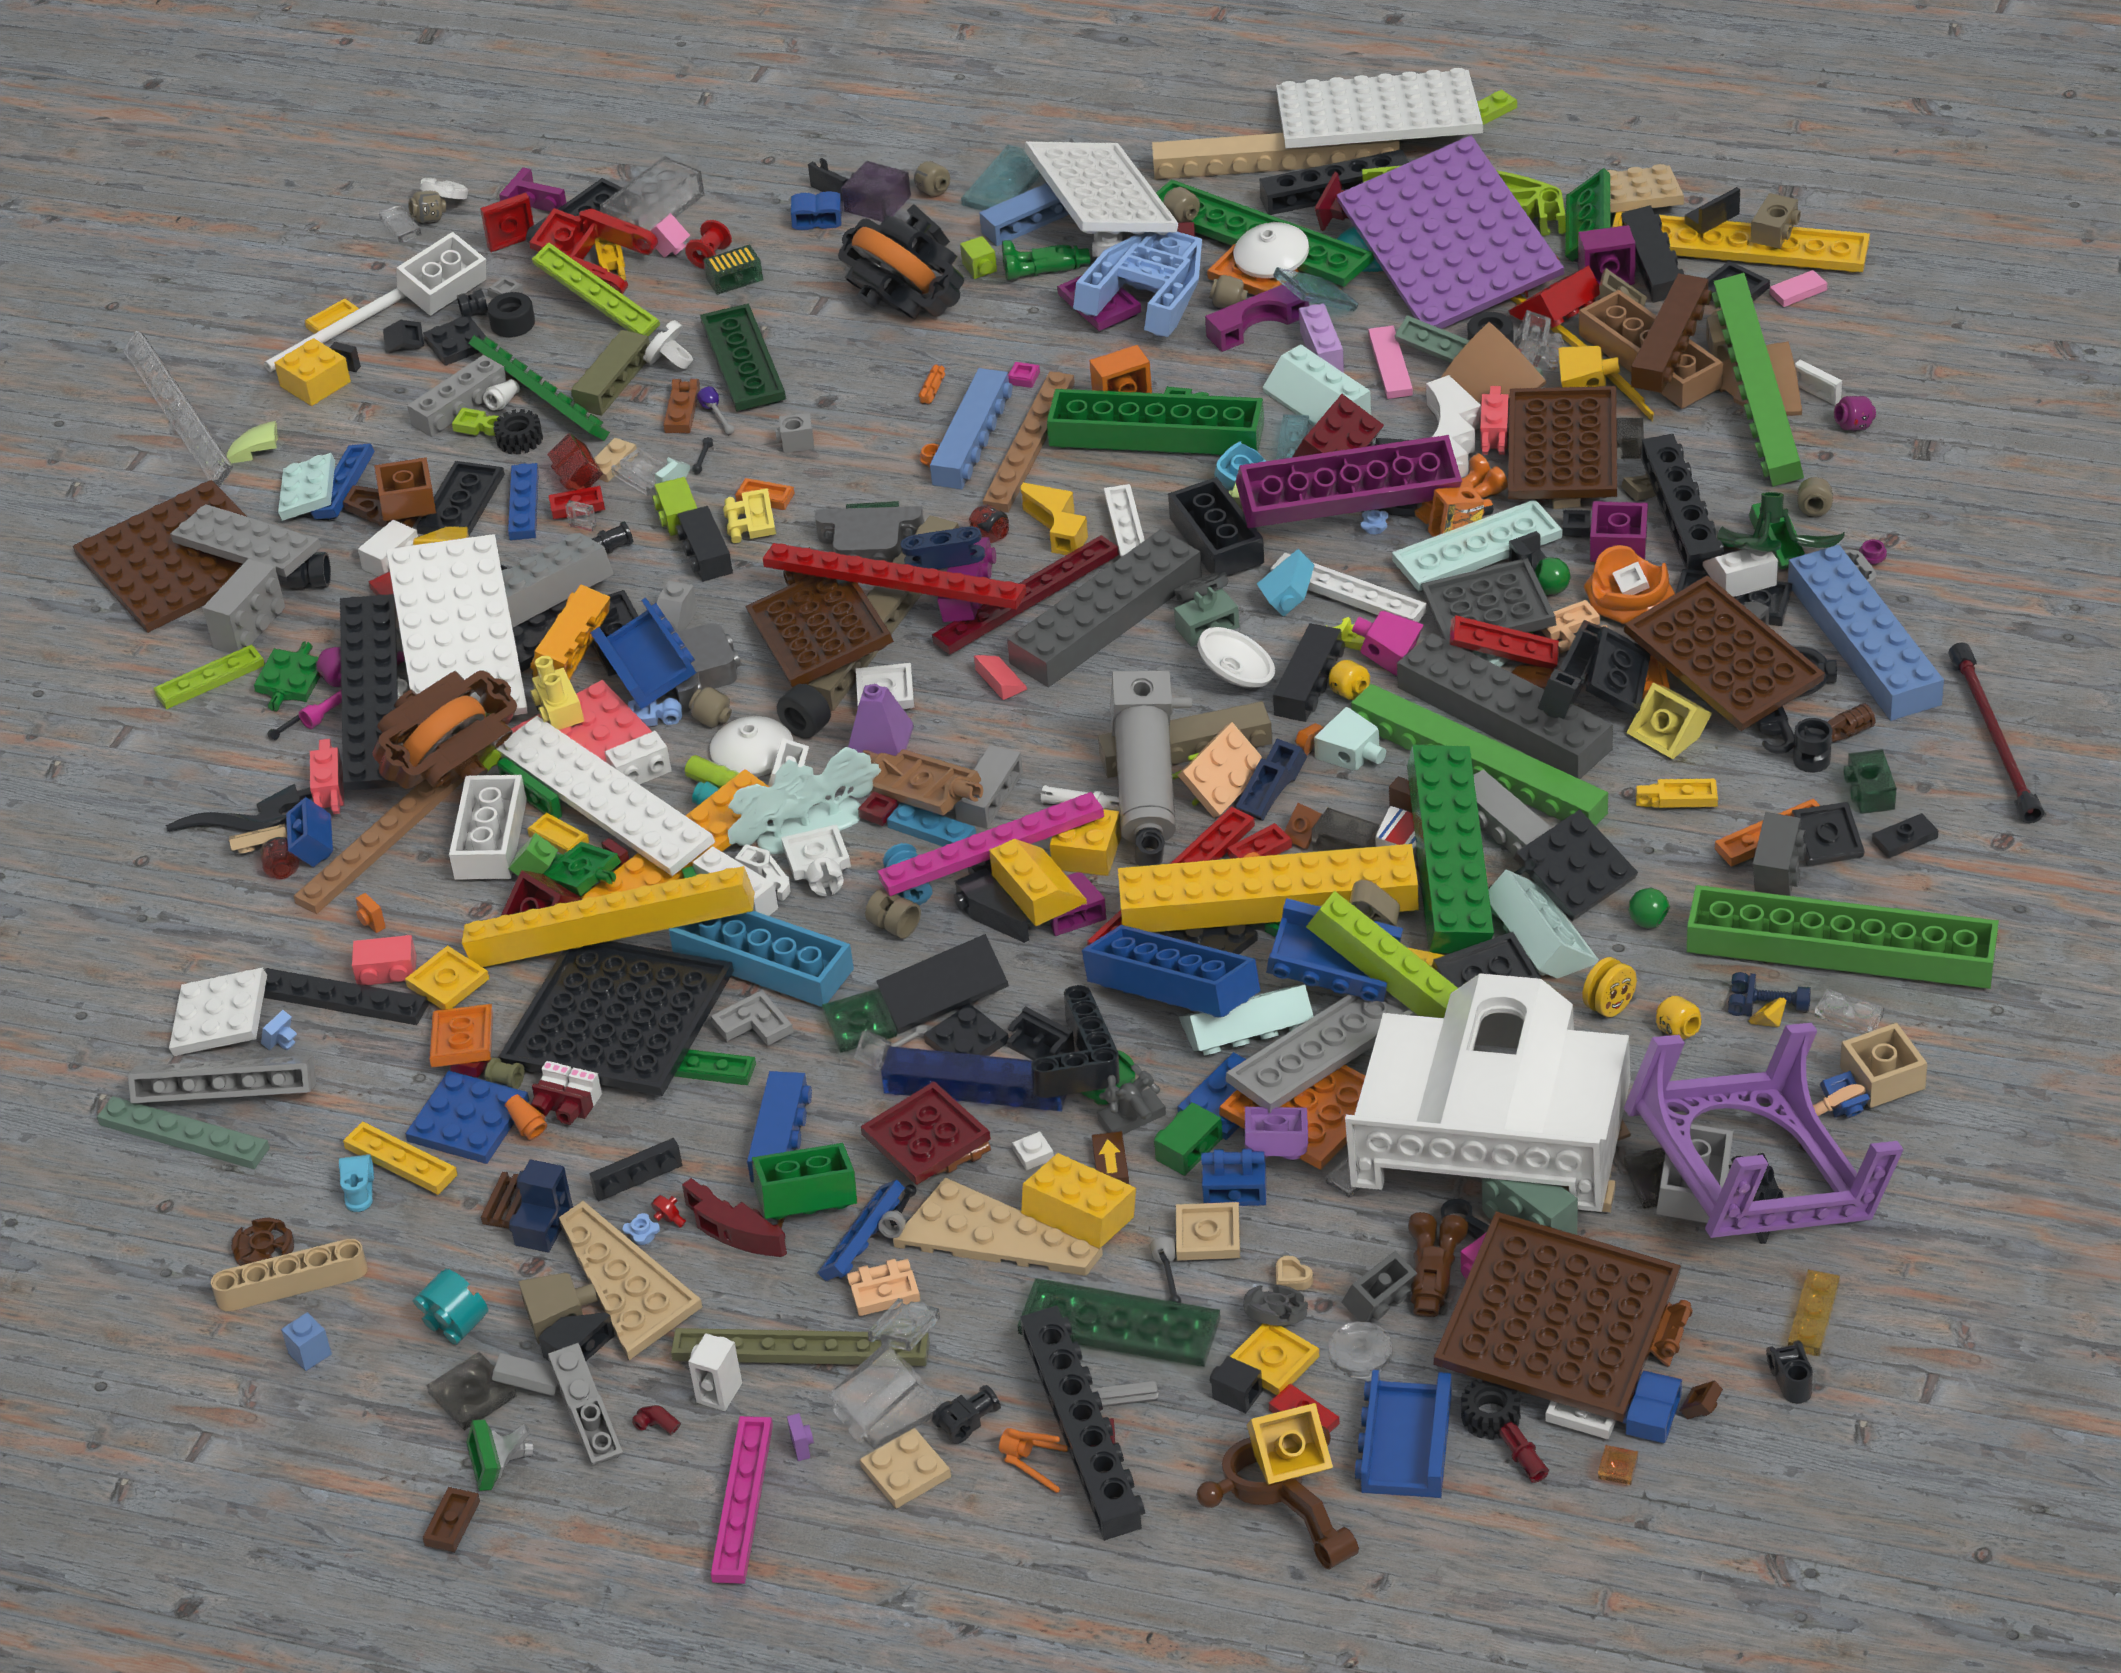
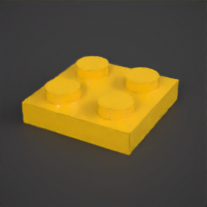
M447 945L406 977L405 981L409 989L421 996H426L428 1001L445 1010L455 1007L489 980V974L486 969Z
M1263 1323L1230 1357L1261 1370L1262 1387L1278 1395L1289 1384H1293L1320 1357L1318 1347L1286 1328Z

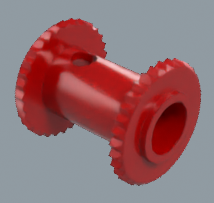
M707 220L702 223L700 227V240L692 239L685 247V254L689 261L702 269L712 268L713 265L709 259H712L716 264V250L725 249L732 242L731 233L728 228L716 220Z

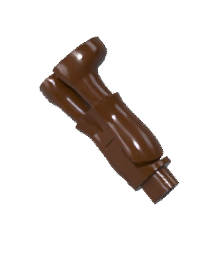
M1416 1212L1409 1217L1408 1229L1417 1242V1250L1413 1255L1415 1259L1414 1270L1417 1272V1275L1411 1283V1302L1414 1304L1413 1313L1418 1316L1436 1317L1439 1314V1308L1445 1303V1297L1450 1286L1451 1266L1455 1261L1454 1251L1456 1246L1465 1239L1469 1227L1468 1222L1461 1216L1447 1215L1442 1218L1439 1230V1247L1433 1246L1437 1235V1221L1435 1218L1424 1212Z

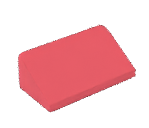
M974 656L975 670L1002 700L1027 690V686L999 656Z

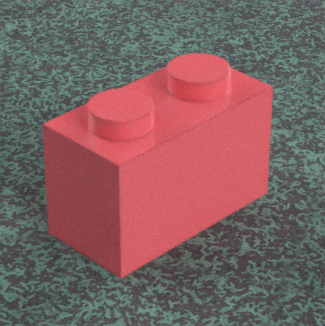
M412 935L353 941L352 968L356 984L374 985L405 981V978L416 970V951Z

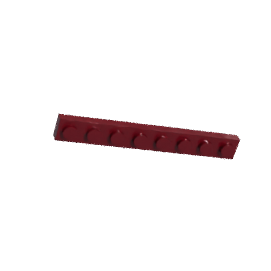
M1102 535L1098 536L1018 583L1026 585L1027 594L1017 609L982 604L981 609L977 611L975 620L954 621L932 634L933 643L949 655L958 651L1119 555L1118 546Z

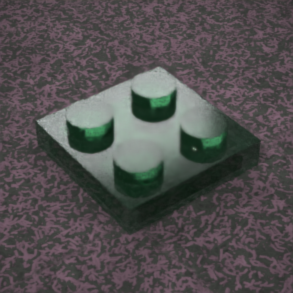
M879 988L822 1004L823 1014L840 1053L897 1037L896 1026Z

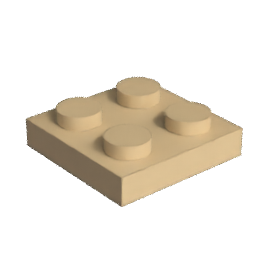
M1239 1202L1176 1204L1177 1261L1240 1258Z
M915 1428L860 1459L861 1468L896 1509L951 1478L950 1468Z

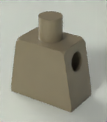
M568 1273L518 1281L523 1303L538 1345L540 1344L539 1336L542 1335L547 1327L552 1326L561 1317L583 1315L581 1306L598 1301L593 1283L575 1288Z

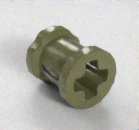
M493 1057L485 1070L486 1081L498 1082L518 1089L523 1082L524 1066L520 1063L513 1065L503 1063L501 1059Z

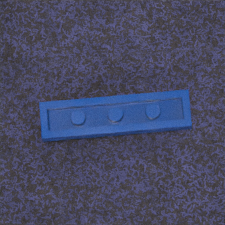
M371 443L348 445L334 470L331 505L311 511L314 519L338 517L344 506L343 500L352 486L357 484L375 452Z
M537 463L511 465L508 524L510 540L536 538L539 479Z
M897 1179L878 1188L817 1272L825 1281L837 1276L842 1278L853 1268L851 1262L855 1256L860 1255L868 1247V1238L879 1230L878 1224L882 1216L887 1211H892L899 1204L900 1199L898 1197L905 1187Z

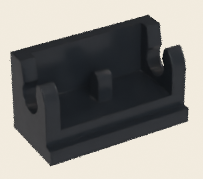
M820 158V167L813 161L808 164L811 187L821 192L832 191L840 193L841 201L844 203L849 202L863 192L857 174L852 173V181L828 170L827 161L823 158Z
M1024 1007L1022 1013L1008 1027L1009 1031L1015 1033L1007 1040V1047L1033 1061L1041 1057L1075 1052L1072 1030L1028 1007Z

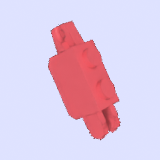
M1490 386V394H1482L1480 427L1482 455H1488L1490 449H1498L1499 455H1505V449H1508V394H1501V386Z
M323 739L319 740V750L310 751V791L315 804L321 808L331 807L333 814H339L340 806H344L343 767L338 747L332 748L331 740Z

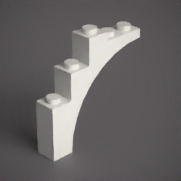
M1448 375L1426 383L1427 406L1435 414L1439 423L1433 437L1449 435L1462 478L1469 474L1468 454L1475 451V430L1481 427V405Z

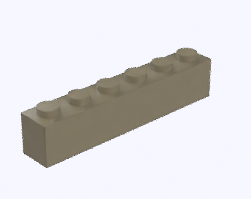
M1263 701L1170 720L1172 765L1188 762V756L1200 753L1231 722L1235 724L1254 748L1272 744L1271 721ZM1112 732L1098 735L1099 755L1107 778L1118 776L1116 737L1112 736Z

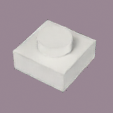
M1639 562L1613 572L1622 594L1635 595L1650 588Z
M1040 1131L1012 1142L1013 1151L1026 1171L1047 1163L1054 1156L1052 1148Z

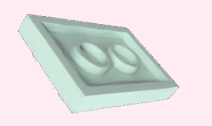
M332 453L323 456L317 455L310 460L292 463L283 468L278 509L282 521L331 505L335 459Z

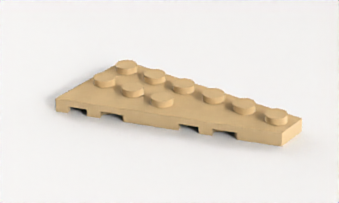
M944 1178L905 1224L901 1235L893 1238L895 1248L905 1249L906 1245L921 1247L922 1252L933 1253L934 1249L949 1251L953 1256L996 1263H1001L1002 1259L1016 1261L1017 1266L1023 1267L1037 1264L1047 1266L1050 1271L1083 1276L1090 1272L1103 1255L1102 1247L1100 1249L1096 1248L1084 1240H1079L1063 1233L1057 1228L1041 1223L1032 1217L1022 1214L1016 1208L948 1178Z
M581 1201L559 1217L560 1225L589 1283L594 1285L597 1299L604 1312L611 1316L613 1330L628 1360H631L702 1308L701 1299L584 1201Z

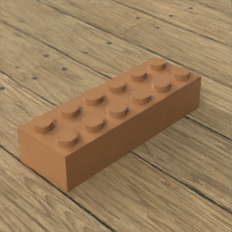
M1617 290L1579 310V335L1592 345L1601 347V351L1610 358L1618 357L1619 364L1631 372V366L1657 316L1621 290ZM1689 339L1686 352L1681 353L1679 367H1674L1671 383L1666 384L1661 394L1680 408L1687 407L1722 387L1723 362Z

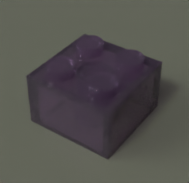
M866 161L841 187L844 212L880 222L884 220L886 215L894 216L911 197L908 172Z

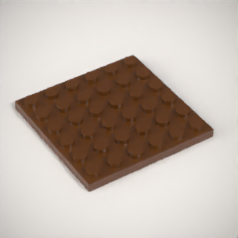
M212 479L73 545L74 552L147 633L204 606L243 565L174 543L170 533L205 504L246 516Z
M1496 1211L1434 1355L1433 1365L1623 1422L1680 1275L1681 1265Z

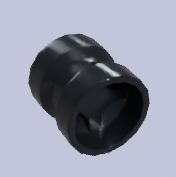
M482 289L474 290L470 295L465 293L457 295L462 317L466 315L471 317L474 313L480 315L488 313Z

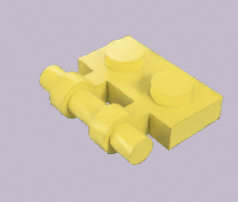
M768 488L742 493L743 501L735 502L733 497H728L724 500L723 512L725 518L728 519V524L726 525L727 534L731 537L733 543L741 542V534L749 531L750 539L776 534ZM740 514L746 515L745 519L738 520Z

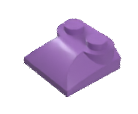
M1245 1107V1149L1252 1148V1152L1264 1151L1265 1158L1269 1156H1282L1290 1160L1298 1159L1307 1152V1108L1276 1107L1269 1113L1268 1109L1264 1107Z

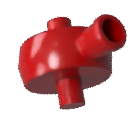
M659 1195L651 1203L652 1208L656 1211L653 1217L658 1222L663 1218L667 1222L673 1221L679 1228L686 1223V1220L679 1215V1211L674 1205L677 1202L675 1197L671 1196L668 1200L664 1196Z

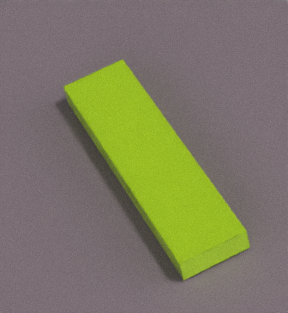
M249 645L154 687V692L167 710L264 667V659L253 645Z

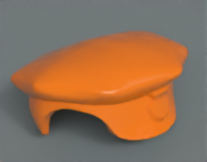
M1623 545L1612 546L1601 552L1596 560L1594 572L1584 584L1590 605L1599 615L1621 624H1626L1675 595L1669 583L1666 563H1662L1661 566L1653 565L1638 556L1632 548ZM1639 562L1650 588L1635 595L1622 594L1613 572Z

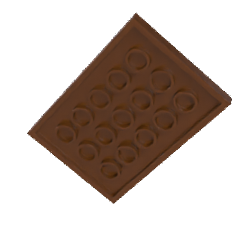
M1616 386L1510 389L1508 499L1617 497Z
M810 575L745 606L753 623L792 687L797 684L808 685L812 680L831 674L848 663L857 662L861 657L874 651H880L894 642L886 625L860 585L856 582Z
M1709 576L1703 577L1627 622L1624 627V632L1740 731L1748 728L1824 680L1825 673Z

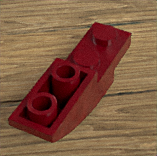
M692 1178L682 1184L686 1206L694 1211L697 1228L708 1236L736 1249L754 1254L783 1257L787 1254L785 1233L778 1225H772L765 1220L757 1209H751L743 1202H740L733 1208L726 1200L721 1201L713 1195L706 1185H700Z

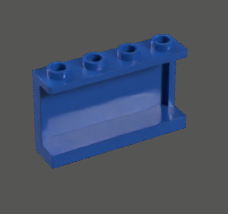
M646 597L641 601L647 610L606 637L600 627L590 632L640 709H643L697 673L691 665L695 659L687 647H684L685 645L676 632L673 633L675 631L657 603L651 605Z
M1286 898L1272 952L1269 954L1266 973L1273 974L1281 979L1289 978L1300 981L1308 986L1331 989L1338 994L1358 996L1370 1002H1384L1387 982L1370 978L1306 928L1321 907ZM1374 921L1401 942L1403 928Z
M1372 1370L1371 1381H1365L1364 1401H1369L1368 1407H1362L1361 1427H1366L1365 1433H1359L1358 1453H1363L1362 1459H1356L1355 1479H1361L1362 1493L1442 1497L1452 1397L1451 1373L1438 1372L1437 1385L1381 1381L1379 1370Z

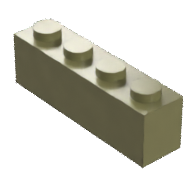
M621 330L611 340L607 348L599 354L590 368L585 371L580 380L573 385L571 396L574 404L581 405L588 410V413L602 416L646 364L643 356L650 344L649 337Z

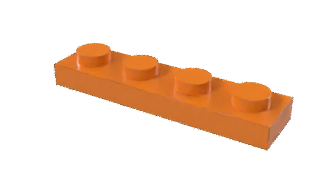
M1813 798L1779 814L1790 816L1792 810L1821 805ZM1763 820L1715 841V850L1731 867L1755 856Z

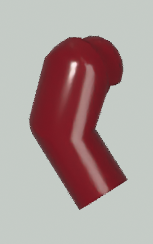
M660 1405L642 1407L632 1418V1423L638 1430H645L648 1425H659L667 1433L673 1435L681 1426V1422Z

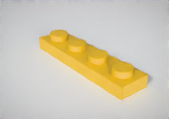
M363 1121L343 1140L345 1149L357 1155L370 1154L373 1163L437 1195L458 1175L455 1166Z

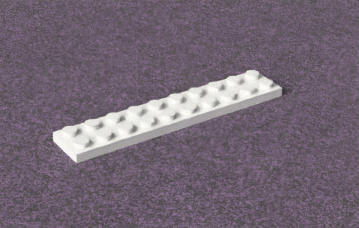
M535 716L514 732L501 746L496 748L502 755L500 758L506 757L556 793L562 801L671 876L675 875L715 843L713 834L549 723L543 722V719L539 716Z

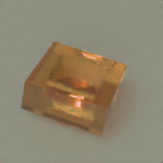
M1605 1445L1598 1470V1479L1631 1485L1638 1462V1451Z

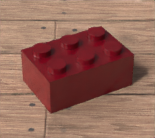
M1341 394L1304 437L1292 457L1371 446L1384 424L1344 394Z

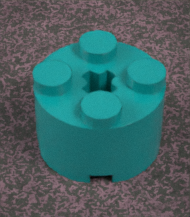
M445 1269L438 1273L412 1301L425 1314L422 1321L429 1329L436 1331L440 1328L444 1331L445 1337L451 1343L457 1345L484 1318L489 1309L478 1292L473 1296L467 1289L470 1284L463 1277L450 1269Z

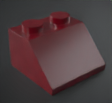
M521 870L501 916L526 912L530 909L550 907L558 903L579 901L582 898L544 874Z

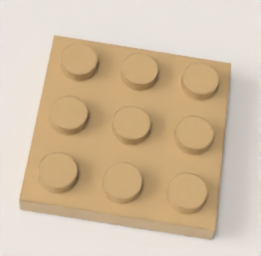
M1656 164L1652 168L1643 169L1631 167L1626 171L1607 170L1610 173V213L1630 211L1649 205L1652 208L1684 205V194L1670 165Z

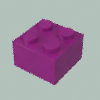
M1629 225L1578 232V270L1589 265L1600 285L1603 271L1607 268L1629 285H1634L1635 240Z
M1593 501L1590 562H1596L1601 552L1617 545L1628 546L1638 556L1645 559L1648 503Z

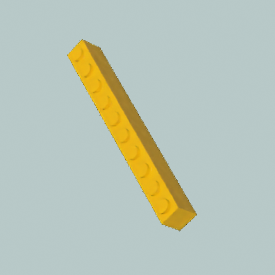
M744 866L726 868L713 873L698 874L689 878L669 880L665 883L650 886L645 885L622 892L616 891L598 897H587L579 901L558 903L554 906L540 909H530L526 912L512 915H502L488 920L473 921L464 925L462 945L468 959L481 967L752 912L755 892Z

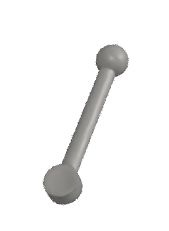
M919 1025L916 1027V1031L884 1049L878 1048L875 1050V1057L882 1060L886 1057L887 1053L917 1037H924V1034L928 1031L927 1026Z

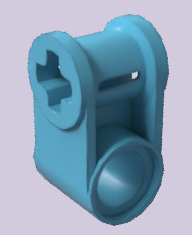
M370 1154L339 1158L340 1184L344 1191L346 1208L353 1212L364 1211L371 1206L373 1201L374 1169L372 1157Z

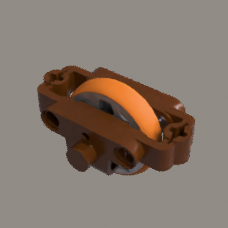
M484 670L477 671L465 680L457 671H453L419 694H416L413 689L405 692L395 702V709L385 715L377 725L382 734L379 736L372 754L379 763L378 769L381 776L389 781H396L402 788L411 789L425 779L433 788H437L441 785L448 787L460 778L465 781L466 776L486 775L488 769L482 763L487 755L501 746L513 733L508 724L517 709V703L510 695V685L503 679L494 678ZM476 692L481 697L480 701L478 702L470 695ZM485 712H487V713L490 714V715L487 716L486 718H485Z

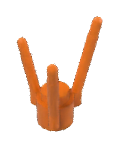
M1013 1428L1005 1429L999 1442V1451L1006 1454L1005 1462L1017 1466L1055 1493L1060 1492V1488L1021 1461L1020 1458L1028 1457L1033 1446L1063 1452L1068 1451L1067 1446L1057 1444L1060 1441L1058 1436L1024 1432Z

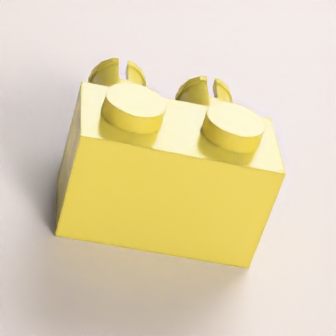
M550 656L537 658L535 666L539 676L532 678L534 689L530 690L535 706H541L538 710L543 722H548L558 730L584 722L580 701L564 668L554 670L553 660Z

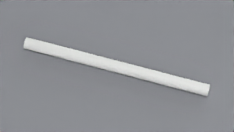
M397 288L266 360L264 362L265 368L270 373L275 371L274 362L297 349L305 342L315 338L319 342L325 343L407 296Z

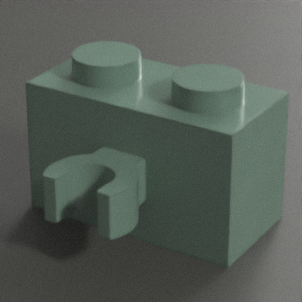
M1207 587V595L1201 596L1198 592H1195L1194 600L1174 608L1175 629L1191 647L1197 645L1200 635L1206 629L1221 627L1234 630L1239 628L1238 606L1222 588L1214 591L1211 587Z

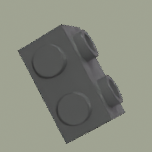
M1394 1251L1355 1281L1341 1303L1362 1325H1365L1372 1318L1378 1321L1389 1311L1391 1303L1396 1301L1399 1304L1408 1297L1412 1291L1409 1287L1417 1272Z

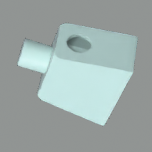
M1345 707L1314 737L1316 759L1353 771L1358 770L1367 760L1380 764L1386 756V749L1379 746L1378 728L1348 707Z

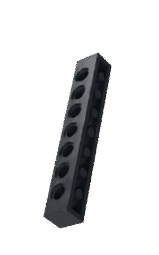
M1057 1305L1020 1316L1023 1338L1103 1540L1105 1541L1142 1529L1141 1515L1145 1514L1140 1495L1134 1496L1132 1488L1135 1487L1129 1468L1124 1470L1121 1462H1124L1121 1447L1118 1442L1113 1444L1110 1436H1113V1429L1108 1417L1103 1418L1100 1413L1103 1410L1101 1398L1098 1391L1092 1392L1090 1388L1093 1382L1089 1368L1081 1366L1079 1361L1082 1360L1081 1349L1077 1341H1071L1069 1335H1072V1329L1068 1317L1061 1316Z

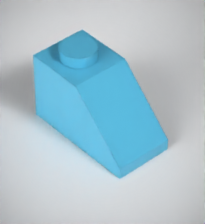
M1297 549L1260 580L1257 585L1268 602L1284 617L1305 599L1315 565L1300 549Z

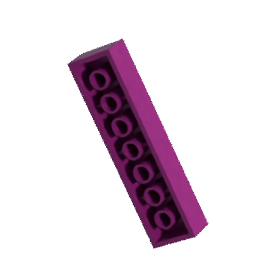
M1449 435L1240 465L1235 482L1247 527L1254 528L1433 501L1435 489L1460 487L1462 479Z

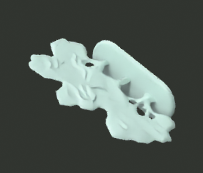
M849 747L841 749L833 756L820 775H813L812 767L805 765L799 767L797 762L789 759L775 773V782L771 787L754 784L740 788L733 795L734 798L729 803L728 808L732 809L736 814H741V818L728 829L729 843L731 845L737 843L739 846H745L746 844L751 845L756 841L759 848L770 851V854H783L785 852L782 846V837L836 824L839 831L853 826L861 819L858 814V808L861 804L848 796L862 798L872 791L873 779L881 772L879 764H871L870 755L858 753L855 749ZM841 786H845L843 795L835 797L837 790ZM853 787V792L848 794L849 788ZM831 796V799L826 800L825 797Z

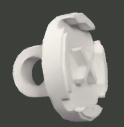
M672 320L666 325L669 330L664 333L661 331L651 341L645 350L643 359L652 365L664 355L678 367L687 369L693 361V357L675 341L683 326L678 321Z

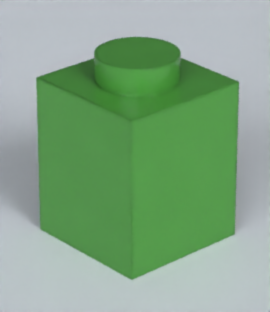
M535 833L517 852L508 869L517 876H519L521 870L543 874L552 863L558 849Z

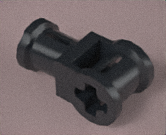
M983 1385L979 1388L977 1394L967 1400L960 1395L952 1401H946L939 1405L932 1415V1422L935 1426L942 1427L948 1433L949 1440L952 1443L959 1444L969 1438L973 1431L981 1427V1417L990 1411H998L1001 1409V1404L995 1392L988 1385Z

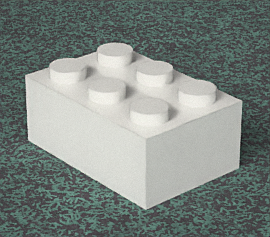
M451 232L396 268L397 289L431 316L456 300L457 295L467 293L486 280V258L454 232Z

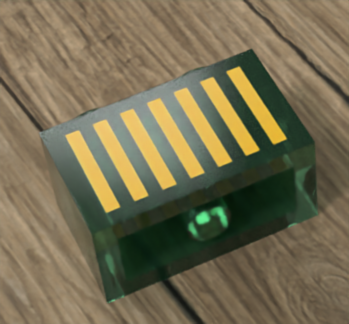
M750 244L703 259L706 279L717 295L763 280L761 260Z

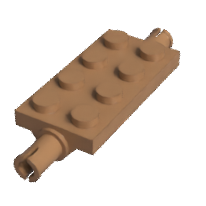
M902 749L896 756L863 750V753L870 755L871 764H879L881 772L873 779V789L870 793L874 791L898 802L943 816L951 811L954 805L962 798L976 802L978 801L977 797L981 798L983 795V787L979 784L981 778L978 771Z

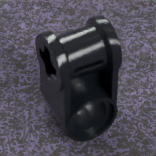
M1797 1340L1793 1342V1345L1776 1349L1773 1346L1767 1347V1362L1772 1375L1776 1378L1783 1397L1790 1403L1801 1404L1807 1402L1812 1395L1813 1370L1806 1357L1802 1342Z

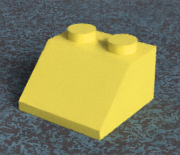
M1652 683L1640 706V711L1635 715L1626 733L1667 757L1674 759L1699 739L1712 712L1667 687Z

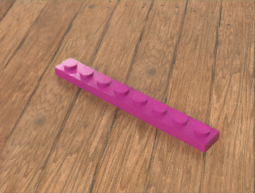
M1089 792L878 870L879 880L889 896L987 861L990 859V849L1012 839L1033 844L1103 818V807L1094 794Z

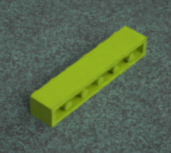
M1334 891L1306 928L1367 976L1387 982L1386 991L1418 1016L1444 1018L1450 994L1458 989V987Z

